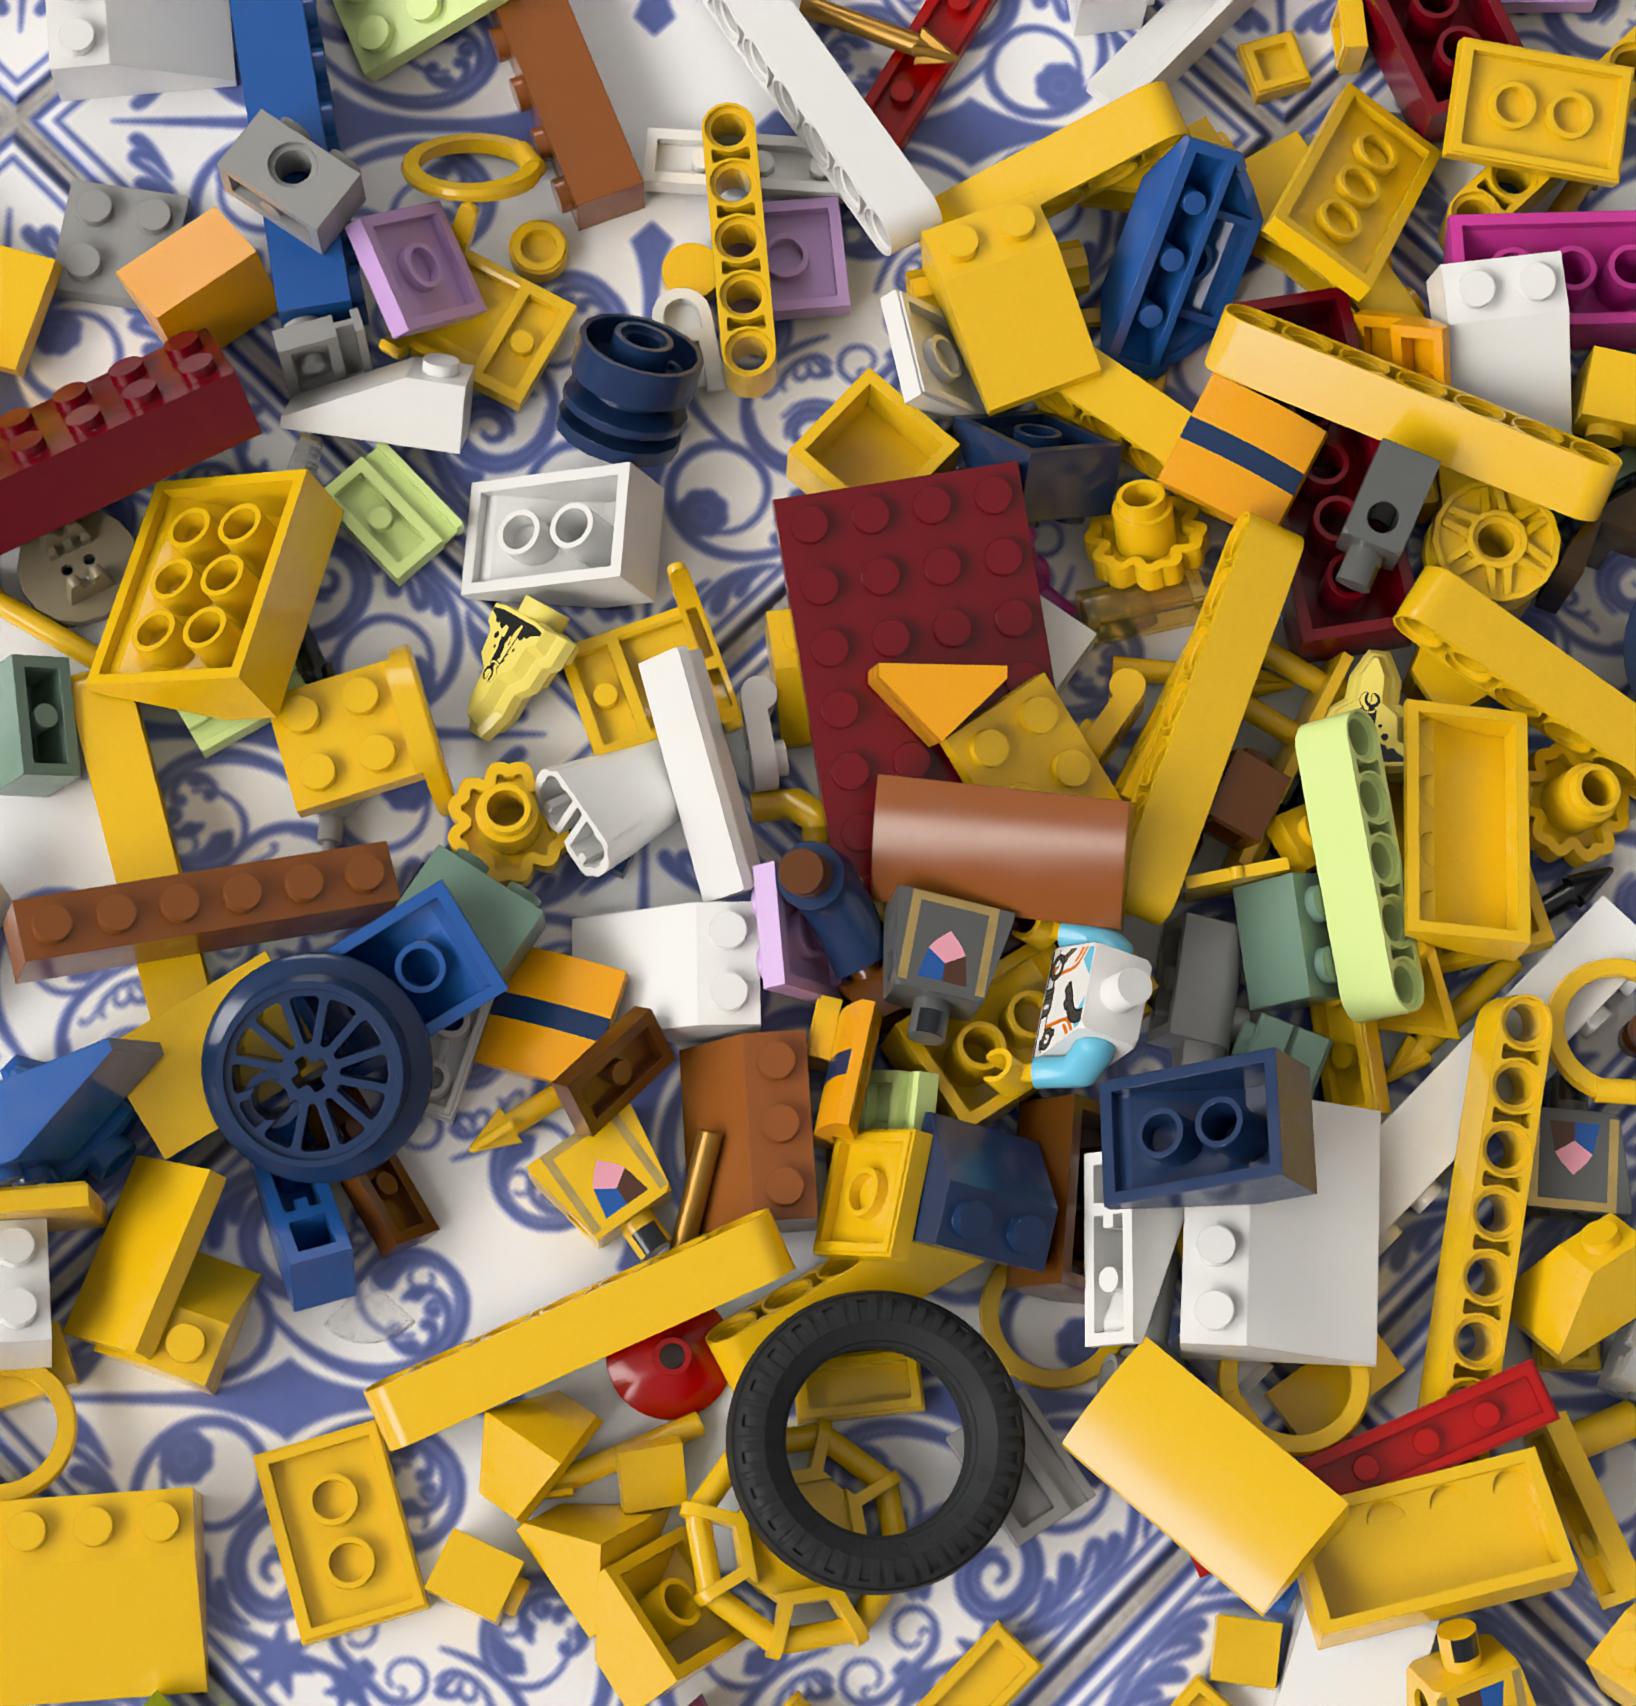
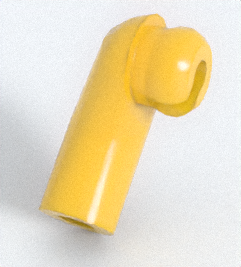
M789 788L750 793L753 823L789 819L802 827L801 833L804 842L815 841L828 844L821 800L801 788Z

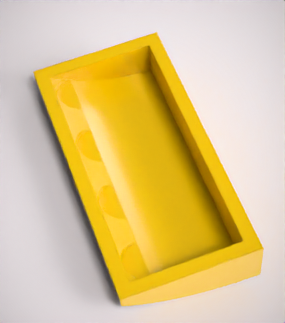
M1406 699L1403 704L1404 935L1456 952L1516 961L1531 944L1527 712Z
M1147 1336L1143 1339L1142 1344H1139L1105 1383L1062 1442V1447L1262 1617L1349 1519V1503Z
M1531 1447L1340 1495L1349 1503L1348 1521L1297 1577L1317 1649L1322 1650L1569 1587L1578 1572V1567L1536 1448Z

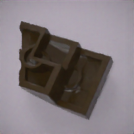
M1636 477L1608 497L1601 516L1597 521H1584L1577 528L1559 553L1558 563L1541 588L1534 604L1535 607L1557 614L1582 577L1585 567L1598 570L1611 550L1635 559Z

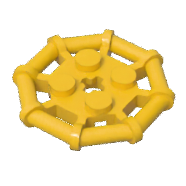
M818 1418L817 1422L813 1424L786 1428L787 1454L809 1450L807 1468L791 1472L801 1493L816 1511L844 1529L867 1535L862 1506L875 1498L882 1536L895 1535L907 1531L899 1482L903 1479L897 1469L891 1472L833 1429L831 1420ZM725 1450L690 1501L682 1502L679 1514L686 1520L697 1594L693 1598L698 1607L701 1608L705 1605L764 1649L766 1658L777 1661L784 1654L851 1643L859 1648L870 1639L868 1632L894 1594L862 1595L853 1607L844 1591L829 1588L806 1578L774 1555L754 1532L741 1508L737 1512L718 1508L717 1506L732 1486ZM826 1456L830 1457L868 1487L857 1494L852 1493L847 1488L843 1490L830 1480L831 1476L823 1471ZM712 1525L730 1528L732 1531L738 1569L722 1579ZM744 1580L750 1583L759 1594L770 1598L777 1604L773 1622L768 1621L728 1590ZM828 1601L837 1615V1619L789 1627L794 1606Z

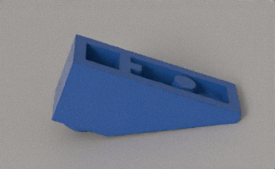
M288 1109L274 1112V1114L285 1113ZM298 1115L285 1126L273 1128V1130L281 1136L293 1140ZM307 1128L305 1141L314 1145L310 1131ZM248 1160L277 1265L294 1312L356 1296L353 1248L329 1183H303L284 1179L266 1172Z

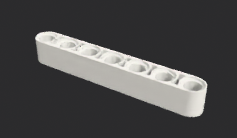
M701 0L795 134L800 136L810 155L815 159L820 169L882 254L890 256L921 241L922 231L943 224L938 204L928 187L792 0Z

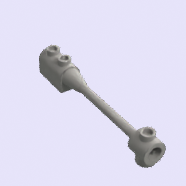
M1186 912L1165 923L1163 927L1155 980L1159 989L1152 1000L1151 1008L1153 1012L1150 1014L1146 1040L1147 1044L1172 1049V1067L1224 1057L1229 1054L1230 1044H1235L1243 1021L1245 1019L1250 1021L1249 1010L1236 1007L1239 984L1246 986L1238 925ZM1174 1247L1144 1338L1147 1336L1184 1367L1185 1360L1180 1358L1168 1346L1180 1256L1176 1247ZM1139 1344L1121 1350V1355L1114 1353L1107 1355L1099 1372L1097 1394Z

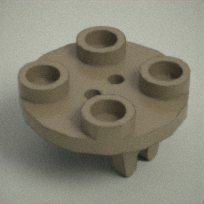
M96 510L21 545L17 572L22 591L38 612L66 628L76 627L77 625L85 626L109 618L135 540L119 520L100 510ZM88 558L95 559V562L93 564H85V561ZM65 569H73L72 574L68 576L63 575Z

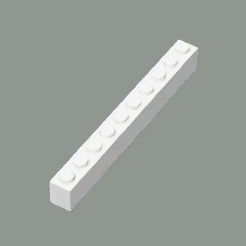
M1602 895L1505 997L1531 994L1540 998L1547 1005L1552 992L1559 982L1572 970L1585 963L1605 958H1623L1636 961V925ZM1607 978L1594 981L1580 989L1571 999L1565 1015L1567 1042L1576 1032L1587 1040L1612 1014L1603 1004L1617 989L1628 997L1636 989V983L1626 979ZM1511 1009L1506 1018V1028L1508 1033L1517 1040L1523 1029L1520 1015L1514 1009ZM1475 1028L1381 1124L1379 1256L1403 1232L1394 1222L1410 1206L1420 1214L1445 1188L1436 1178L1455 1161ZM1550 1056L1545 1082L1557 1071ZM1503 1071L1498 1076L1496 1089L1499 1097L1507 1103L1513 1093V1083L1511 1078ZM1180 1333L1170 1343L1179 1353ZM1186 1359L1217 1389L1216 1376L1219 1360ZM1239 1361L1237 1383L1248 1394L1274 1366L1270 1362Z

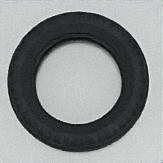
M864 1290L843 1293L815 1302L790 1316L762 1341L745 1365L733 1392L726 1425V1457L731 1484L745 1518L761 1541L782 1562L806 1578L829 1588L854 1594L890 1595L917 1590L947 1578L973 1560L989 1544L1007 1518L1020 1486L1025 1459V1429L1018 1395L1005 1366L993 1348L972 1326L946 1308L926 1299L900 1292ZM878 1349L891 1351L907 1356L922 1364L943 1383L952 1396L963 1426V1463L951 1494L944 1504L926 1521L908 1531L895 1535L872 1536L855 1533L826 1519L803 1496L794 1480L788 1462L786 1428L792 1404L799 1390L810 1375L822 1364L838 1355L856 1350Z

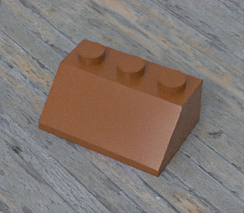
M806 1029L741 1033L679 1050L686 1176L698 1129H706L723 1134L699 1236L765 1208L770 1209L780 1233L816 1231L818 1204Z

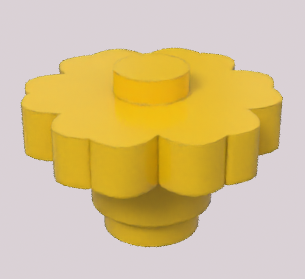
M1147 479L1134 480L1123 485L1116 494L1111 515L1093 517L1089 522V529L1084 535L1086 556L1089 561L1093 562L1096 578L1108 582L1117 589L1127 588L1135 583L1147 591L1176 585L1184 579V570L1196 569L1204 564L1205 554L1210 548L1207 525L1200 521L1198 507L1185 502L1178 496H1169L1162 485Z
M1556 743L1548 748L1539 749L1528 756L1530 850L1535 851L1537 856L1547 863L1554 862L1563 857L1574 868H1579L1610 854L1615 847L1614 836L1629 826V815L1627 812L1630 804L1629 795L1621 790L1616 775L1603 765L1589 762L1583 763Z
M505 762L492 763L485 773L484 780L478 777L465 778L460 783L457 794L451 798L448 804L451 820L455 823L447 836L453 853L455 854L458 848L471 852L489 867L487 875L505 887L511 881L527 887L534 877L535 870L546 873L555 871L561 862L562 856L567 852L564 841L568 837L569 831L567 830L561 834L553 831L539 811L535 800L536 792L534 785L536 779H534L531 767L525 762H513L510 765Z

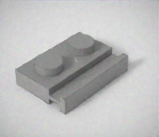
M358 308L349 310L350 319L333 323L331 315L321 318L306 315L294 318L287 322L284 328L272 331L290 398L295 394L346 379L347 375L373 370L366 334Z
M1025 1386L1016 1391L1025 1429L1024 1467L1015 1501L1002 1524L1003 1529L1016 1549L1096 1496V1493L1068 1451L1062 1447V1442ZM963 1427L945 1439L961 1465L964 1456Z

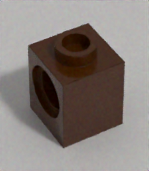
M1239 747L1232 750L1202 832L1237 852L1260 843L1291 777L1275 769L1276 762L1261 751L1252 748L1241 749Z

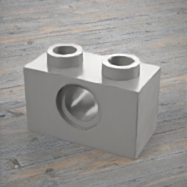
M261 109L217 163L224 191L323 255L366 201L361 170L343 152L332 149L328 153L313 143L308 132L294 120L288 117H282L278 120ZM301 171L309 174L307 179L297 184H289L282 181L286 175L292 172Z

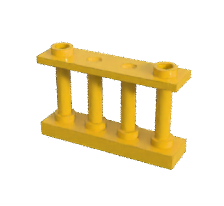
M1193 630L1113 784L1123 801L1132 800ZM1270 641L1262 664L1309 691L1294 721L1250 696L1243 716V720L1283 743L1274 759L1276 762L1275 769L1291 777V780L1272 818L1275 817L1299 769L1295 747L1297 730L1303 724L1323 719L1329 707L1345 697L1348 678L1345 675L1354 657L1346 652H1342L1323 663L1319 669L1277 643ZM1265 832L1260 843L1240 852L1230 848L1219 870L1237 865L1261 862L1271 845V840Z

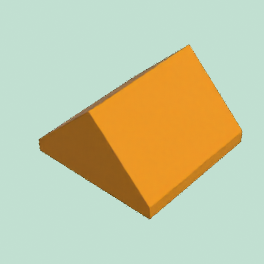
M215 206L115 272V275L163 344L178 333L184 331L197 332L207 328L219 348L222 349L278 311L274 286L257 251Z
M878 663L868 671V684L928 747H931L948 737L1007 679L1008 666Z

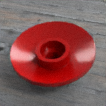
M713 1308L606 1356L607 1371L619 1396L638 1412L663 1420H676L695 1411L699 1413L709 1407L721 1395L728 1383L705 1339L708 1332L715 1325L723 1321L721 1315ZM670 1343L678 1344L684 1353L682 1363L676 1368H666L660 1361L662 1348Z

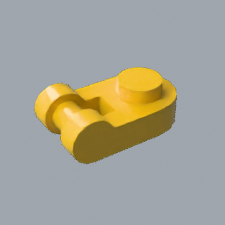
M1132 668L1120 669L1112 675L1109 682L1107 705L1095 722L1086 718L1078 727L1102 768L1108 763L1144 709L1146 681L1139 671Z

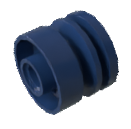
M624 313L600 314L587 318L579 328L570 361L572 375L564 384L562 391L564 399L560 402L555 417L557 430L574 447L587 455L608 463L631 462L636 467H657L671 462L679 450L682 440L681 431L686 426L688 419L686 406H688L695 395L704 364L702 351L686 335L671 326L649 318Z

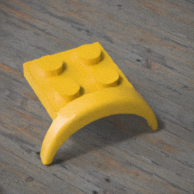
M463 202L457 210L451 227L488 311L470 321L393 339L391 333H389L386 337L380 339L379 348L382 352L397 360L404 359L408 355L424 357L431 353H444L455 356L459 359V363L475 365L473 389L520 413L575 319L577 306L471 251L470 247L479 219V208L472 202Z
M681 561L674 562L667 567L669 581L677 605L676 608L576 642L575 644L580 648V651L571 665L564 666L563 668L594 756L631 748L658 739L638 664L674 647L687 646L689 651L702 649L724 733L728 734L743 727L742 713L690 573L686 565Z
M404 644L390 648L388 652L389 659L286 691L278 718L270 719L296 811L301 818L422 780L426 781L440 815L443 817L450 816L448 804L455 795L418 666L409 645Z

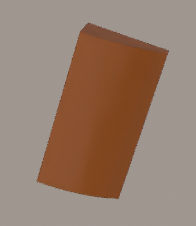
M878 774L872 841V900L888 902L896 887L900 884L1014 912L1016 918L1123 930L1137 803Z

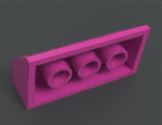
M1636 210L1449 215L1446 227L1443 264L1561 251L1570 314V350H1592L1594 346L1608 349L1636 348Z

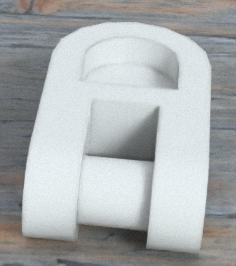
M674 288L664 292L655 302L652 309V320L671 326L686 335L702 351L704 364L697 388L706 387L707 392L724 390L723 367L712 312L707 300L699 292L689 288Z
M764 676L748 678L742 685L738 700L744 721L743 727L740 729L749 783L753 793L778 790L779 777L789 776V763L785 742L783 739L774 741L770 723L777 699V689L775 684Z

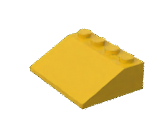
M308 469L157 482L85 686L93 693L223 720L278 718L344 510Z
M194 1487L0 1501V1706H33L150 1697L157 1689L163 1696L209 1692L203 1495Z

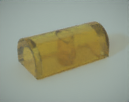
M1197 568L1184 570L1182 582L1176 585L1164 586L1154 591L1144 590L1137 583L1123 589H1117L1110 584L1078 590L1075 592L1077 620L1097 633L1092 647L1196 625L1206 597V591Z

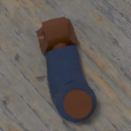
M815 841L796 844L785 852L778 865L776 878L779 891L786 901L797 907L808 920L822 945L837 979L852 975L853 979L837 986L842 999L847 1005L861 999L875 1001L882 1016L879 1034L884 1032L889 1034L895 1024L911 1015L912 1009L889 1004L883 998V964L881 965L880 960L883 959L884 930L869 890L849 857L831 845Z

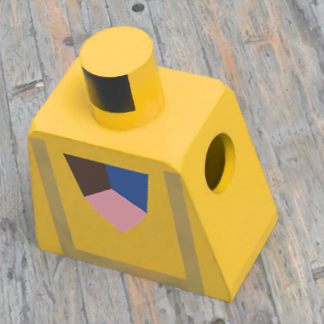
M630 1103L594 1137L575 1132L526 1166L529 1179L534 1186L598 1249L604 1248L623 1235L641 1262L661 1252L673 1240L654 1214L655 1211L672 1199V1189Z
M1453 1618L1441 1623L1436 1630L1440 1651L1412 1661L1406 1669L1407 1706H1536L1517 1659L1492 1635H1478L1476 1624L1470 1619Z

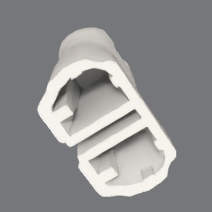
M654 739L631 748L581 758L545 768L537 775L534 785L538 809L552 830L561 834L573 828L564 843L567 852L585 876H601L681 820L659 739Z

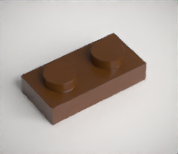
M634 1006L551 1084L577 1134L594 1137L676 1058L652 1009Z

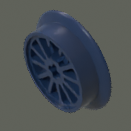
M305 952L284 956L258 967L241 979L227 993L216 1009L205 1035L201 1057V1077L207 1105L215 1123L228 1142L243 1157L266 1172L284 1179L303 1183H333L349 1180L374 1170L392 1158L408 1142L419 1126L429 1103L434 1076L433 1054L429 1035L421 1015L407 994L392 979L373 966L352 957L327 952ZM316 996L319 998L312 1039H308L295 1005L294 1000L296 997ZM336 1000L355 1010V1016L337 1037L330 1042L325 1040V1033L331 1002ZM276 1003L282 1006L295 1046L290 1045L262 1020L266 1009ZM363 1021H367L377 1033L381 1043L344 1056L340 1047ZM252 1029L283 1056V1060L245 1053L243 1044L248 1031ZM378 1055H385L387 1058L388 1080L347 1073V1066ZM303 1056H306L312 1063L322 1059L327 1064L328 1070L321 1076L325 1085H322L317 1079L306 1082L302 1078L300 1072L307 1066ZM240 1065L265 1069L252 1077L245 1087L242 1085ZM274 1080L273 1082L285 1088L289 1096L290 1105L287 1112L274 1114L262 1107L258 1092L264 1081ZM342 1085L383 1093L385 1098L379 1112L374 1115L370 1114L341 1088ZM329 1098L333 1099L364 1126V1130L360 1134L352 1138L341 1136ZM312 1104L317 1106L330 1144L311 1145L308 1141H305ZM298 1115L293 1140L285 1138L273 1130V1128L285 1126Z

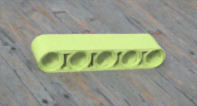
M1357 708L1301 725L1296 733L1295 747L1339 994L1347 1015L1354 1022L1362 1024L1419 1010L1424 1001L1425 989L1417 942L1415 939L1404 935V871L1379 735L1372 718L1364 710Z

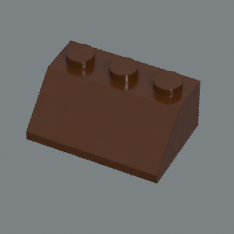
M1075 1093L1019 1102L1017 1136L1039 1142L1058 1211L1044 1272L1007 1266L1005 1289L1048 1301L1085 1304L1084 1269L1072 1262L1084 1261V1154L1102 1151L1100 1102Z

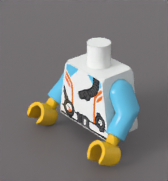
M1036 920L1033 928L1026 933L1013 930L1012 934L1016 938L1037 949H1046L1052 946L1056 940L1058 941L1059 948L1053 951L1031 1060L1032 1063L1024 1064L1005 1048H996L986 1055V1059L996 1068L1003 1071L997 1076H986L983 1080L1005 1097L1019 1095L1029 1083H1032L1036 1089L1077 1088L1094 1084L1106 1068L1133 1050L1138 1042L1145 1003L1152 994V982L1150 979L1152 972L1151 962L1135 956L1133 945L1118 929Z

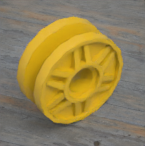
M1482 481L1467 483L1446 499L1424 534L1421 559L1424 567L1430 565L1438 566L1459 576L1511 614L1533 600L1539 589L1548 580L1558 563L1561 538L1555 517L1549 508ZM1489 539L1497 543L1502 550L1503 557L1493 558L1486 555L1480 549L1478 540Z

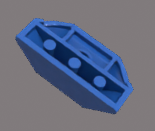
M1185 135L1142 177L1101 287L1100 351L1134 374L1156 380L1169 371V366L1186 358L1214 337L1225 305L1232 303L1264 221L1253 185L1246 171L1247 166L1244 156L1237 150Z

